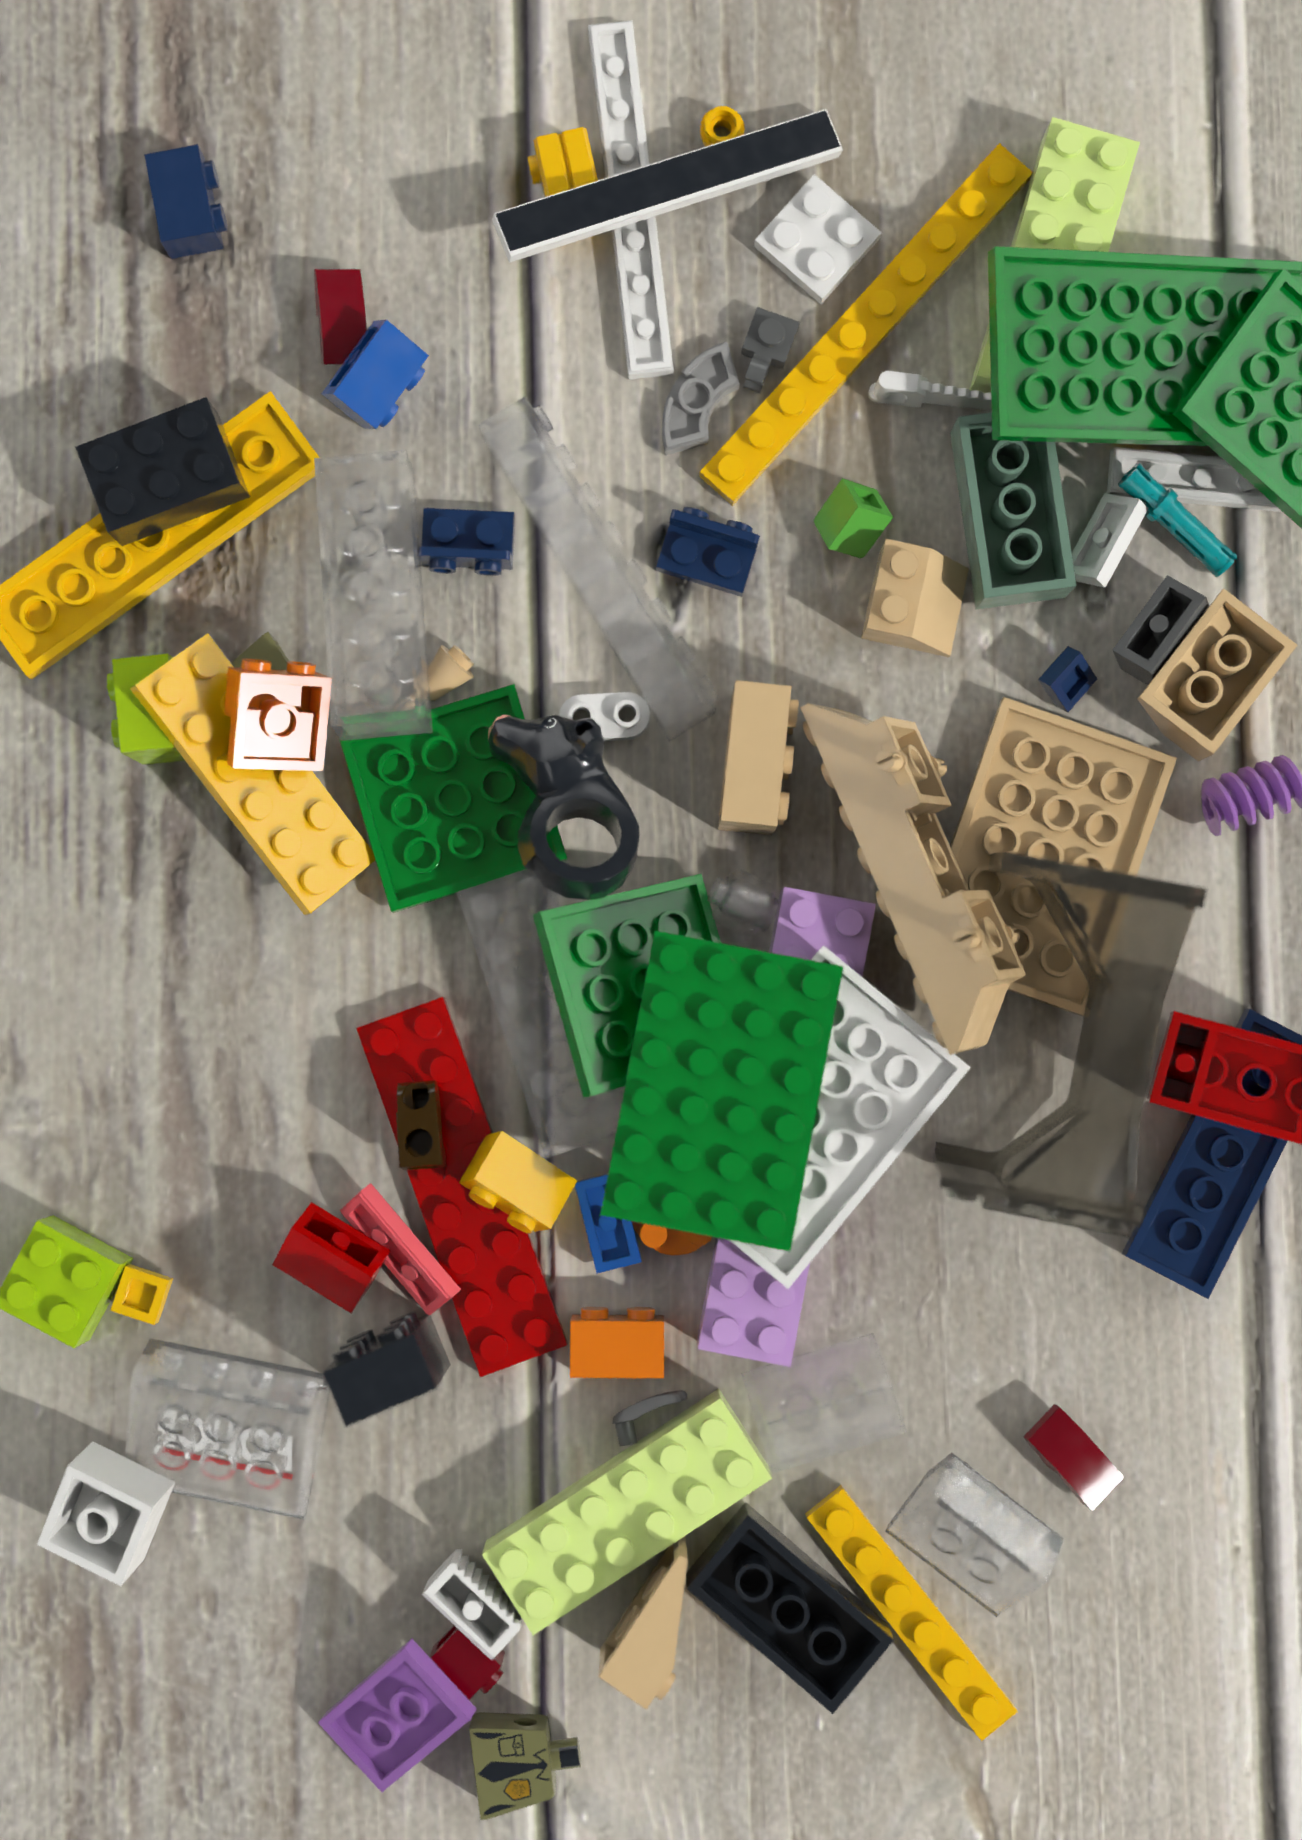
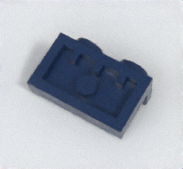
M684 507L683 511L672 509L669 527L657 562L656 571L742 597L760 535L752 533L753 528L742 522L728 520L725 525L709 520V515L699 509Z
M423 508L422 546L418 549V557L423 566H429V571L441 574L455 573L456 567L474 568L476 574L486 576L501 575L502 569L513 570L514 512Z

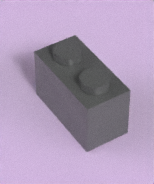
M1167 575L1113 648V653L1120 669L1148 685L1209 607L1206 596Z

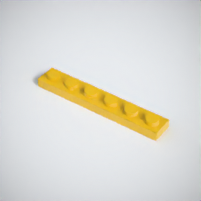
M842 1485L838 1486L805 1513L809 1522L981 1741L1018 1712L1015 1705Z

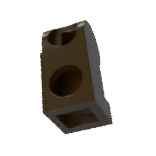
M437 1081L398 1083V1112H396L399 1168L406 1171L447 1167Z

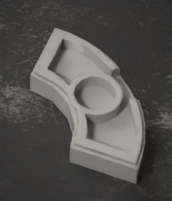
M727 341L715 345L695 357L681 371V375L674 383L667 396L662 417V440L665 456L708 444V421L712 409L724 396L739 389L740 383Z

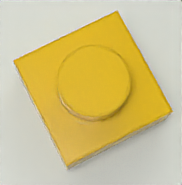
M132 1264L126 1265L110 1311L152 1325L159 1323L173 1278Z

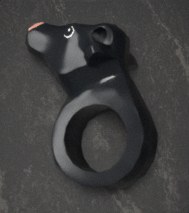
M502 715L496 718L488 730V743L491 754L496 759L513 767L523 782L537 795L528 808L518 831V850L523 866L533 871L545 887L565 898L584 900L604 898L620 888L631 873L636 862L640 831L639 824L631 807L603 764L604 740L601 727L592 718L571 720L559 715L533 720L519 719L510 715ZM574 818L590 819L601 824L614 837L617 850L613 857L601 865L589 868L576 867L558 859L549 848L546 837L552 828L564 820Z

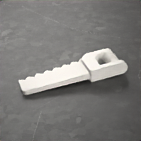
M884 371L880 374L878 381L873 383L868 391L870 400L877 403L920 408L922 403L992 411L991 392L983 393L980 390L970 391L968 388L944 386L940 383L932 384L927 378L919 374Z

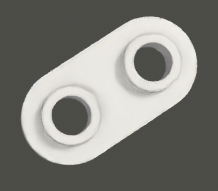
M632 692L575 695L564 702L559 712V716L573 720V715L576 711L586 710L589 712L590 718L601 727L604 741L635 739L646 731L650 721V710L646 701L641 696ZM624 707H630L636 712V717L631 722H623L618 717L619 711Z

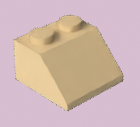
M885 539L879 551L861 639L950 657L969 568L932 548Z

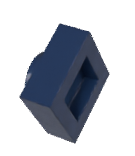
M1067 646L1038 681L1055 706L1069 712L1098 678L1081 652Z

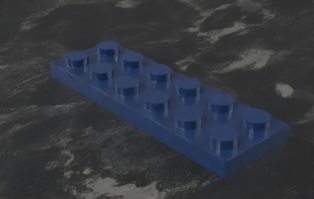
M1245 1009L1236 1025V1028L1302 1045V1035L1252 1009ZM1259 1068L1248 1070L1242 1078V1087L1251 1096L1263 1095L1270 1085L1267 1073ZM1192 1114L1121 1254L1209 1299L1288 1141Z

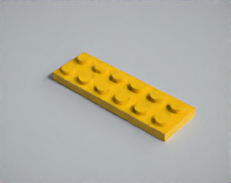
M207 633L130 690L304 915L311 914L375 861L374 853L313 771L232 768L227 765L231 717L225 715L224 710L228 667H233V665L209 633Z

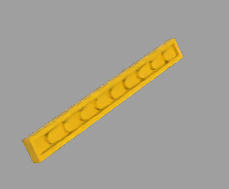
M999 143L701 469L699 477L733 506L1030 180L1033 172Z

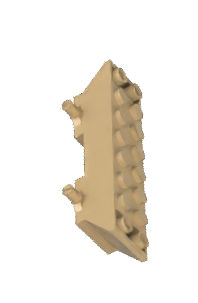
M809 703L800 707L806 720L803 722L805 735L809 742L818 748L824 762L821 764L823 777L827 784L836 790L842 805L839 806L841 819L850 831H854L860 848L857 850L859 861L867 873H872L879 891L876 892L878 905L882 912L891 918L897 934L894 936L896 947L905 960H909L916 976L913 979L915 991L919 999L924 1004H928L935 1021L932 1023V1029L936 1040L943 1048H947L949 1055L986 1045L1009 984L1026 976L1014 946L1020 939V932L1014 933L1018 928L1015 925L1004 923L989 890L968 889L935 814L951 806L940 778L945 775L947 765H942L945 763L944 760L931 756L915 722L886 716L872 721L844 710Z

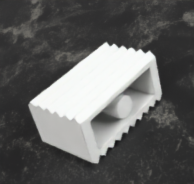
M455 1549L428 1579L422 1595L490 1660L494 1659L520 1630L522 1618L508 1595L503 1594V1587L496 1588V1581H490L489 1575H483V1568H476V1562H469V1555L462 1556V1549Z

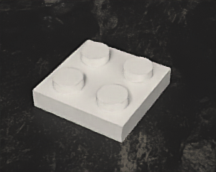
M814 174L755 239L754 247L821 305L880 240L882 232Z

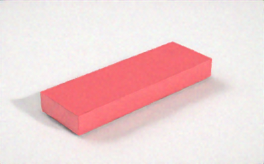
M371 1183L340 1210L353 1228L391 1250L384 1264L427 1315L430 1316L461 1290Z

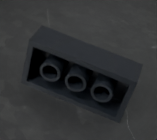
M746 1502L686 1572V1586L693 1595L832 1714H834L894 1641L888 1623Z

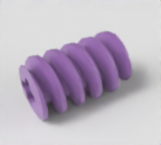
M1284 755L1274 757L1271 763L1268 761L1258 762L1254 768L1249 766L1239 768L1236 774L1232 772L1224 773L1219 780L1214 777L1205 779L1201 786L1203 815L1210 832L1214 836L1221 835V821H1225L1231 831L1238 830L1239 815L1243 816L1248 825L1256 824V810L1258 809L1266 820L1272 819L1274 816L1273 804H1277L1283 814H1288L1292 809V798L1302 809V775L1290 758Z

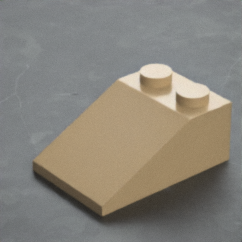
M686 1536L666 1548L600 1648L598 1677L646 1710L655 1697L662 1700L666 1696L676 1677V1674L672 1671L675 1664L688 1561Z

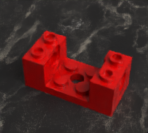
M1172 1011L1170 1012L1147 1101L1302 1145V1045ZM1259 1068L1265 1071L1269 1077V1088L1261 1096H1251L1242 1087L1243 1075L1250 1069Z

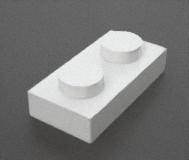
M1104 493L1072 552L1075 580L1077 582L1104 588L1107 586L1148 510L1140 499Z

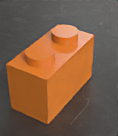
M582 1307L581 1314H572L570 1321V1378H664V1315H655V1308L630 1307L627 1308V1315H608L609 1308Z

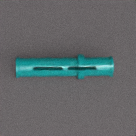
M1140 463L1134 465L1123 476L1118 486L1133 498L1140 499L1146 505L1148 510L1145 516L1151 522L1156 520L1167 529L1215 577L1222 575L1235 562L1234 560L1237 558V555L1176 499L1178 494L1172 488L1167 490Z

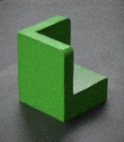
M842 478L815 516L814 524L828 549L857 558H864L893 519V516L877 489Z

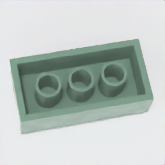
M992 412L958 417L950 432L975 609L1065 598L1076 587L1055 442L992 440Z

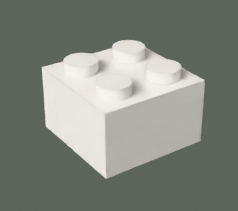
M92 1441L67 1466L37 1545L122 1586L145 1559L175 1482Z

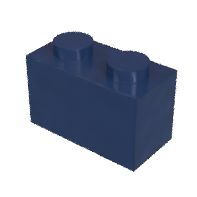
M198 144L144 154L160 241L170 258L176 259L224 249L221 232L228 231V226L222 204H215L213 189L220 186L214 161H206Z

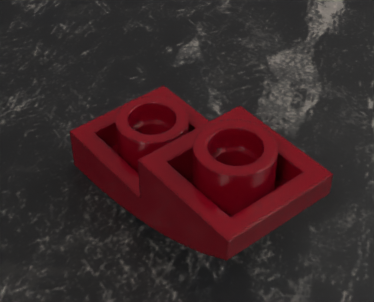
M314 269L316 317H319L321 364H343L367 331L361 270Z
M1056 1404L1023 1436L1046 1466L1056 1472L1079 1501L1092 1511L1123 1479L1122 1474L1099 1447Z

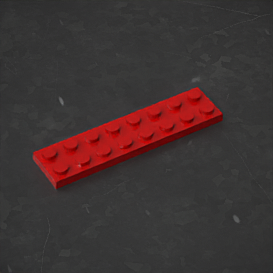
M445 997L437 998L357 1027L360 1041L397 1145L396 1112H398V1083L437 1081L447 1167L407 1170L439 1263L461 1289L452 1297L479 1376L483 1377L567 1346L568 1341L530 1234L512 1226L507 1221L509 1215L496 1206L493 1209H489L469 1197L471 1190L459 1183L485 1136L492 1134L493 1131Z

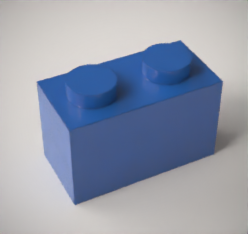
M387 319L373 321L321 394L362 428L377 429L379 425L384 427L398 411L399 406L395 402L405 389L410 391L422 378L425 369L421 366L429 355Z

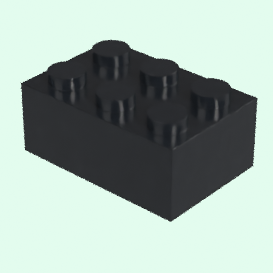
M207 397L75 447L107 532L121 546L250 498L219 414Z
M415 1311L402 1315L390 1321V1325L383 1329L384 1332L377 1336L370 1329L346 1340L347 1344L339 1348L340 1351L332 1355L334 1361L323 1371V1374L345 1427L437 1389L451 1364L431 1315L426 1314L418 1318Z

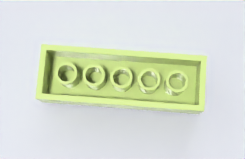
M1052 117L1041 141L1011 247L1109 252L1140 142ZM989 323L970 385V391L991 392Z
M718 1388L640 1439L638 1443L631 1445L487 1539L482 1556L532 1635H535L771 1480V1472L768 1464Z

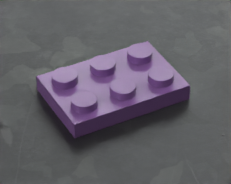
M410 1639L331 1707L318 1723L372 1783L383 1792L472 1718L477 1708L413 1639Z

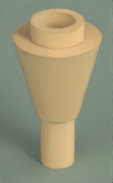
M441 645L421 679L419 688L400 706V709L406 716L420 713L432 700L439 699L474 678L469 670L474 663L456 645L450 650Z

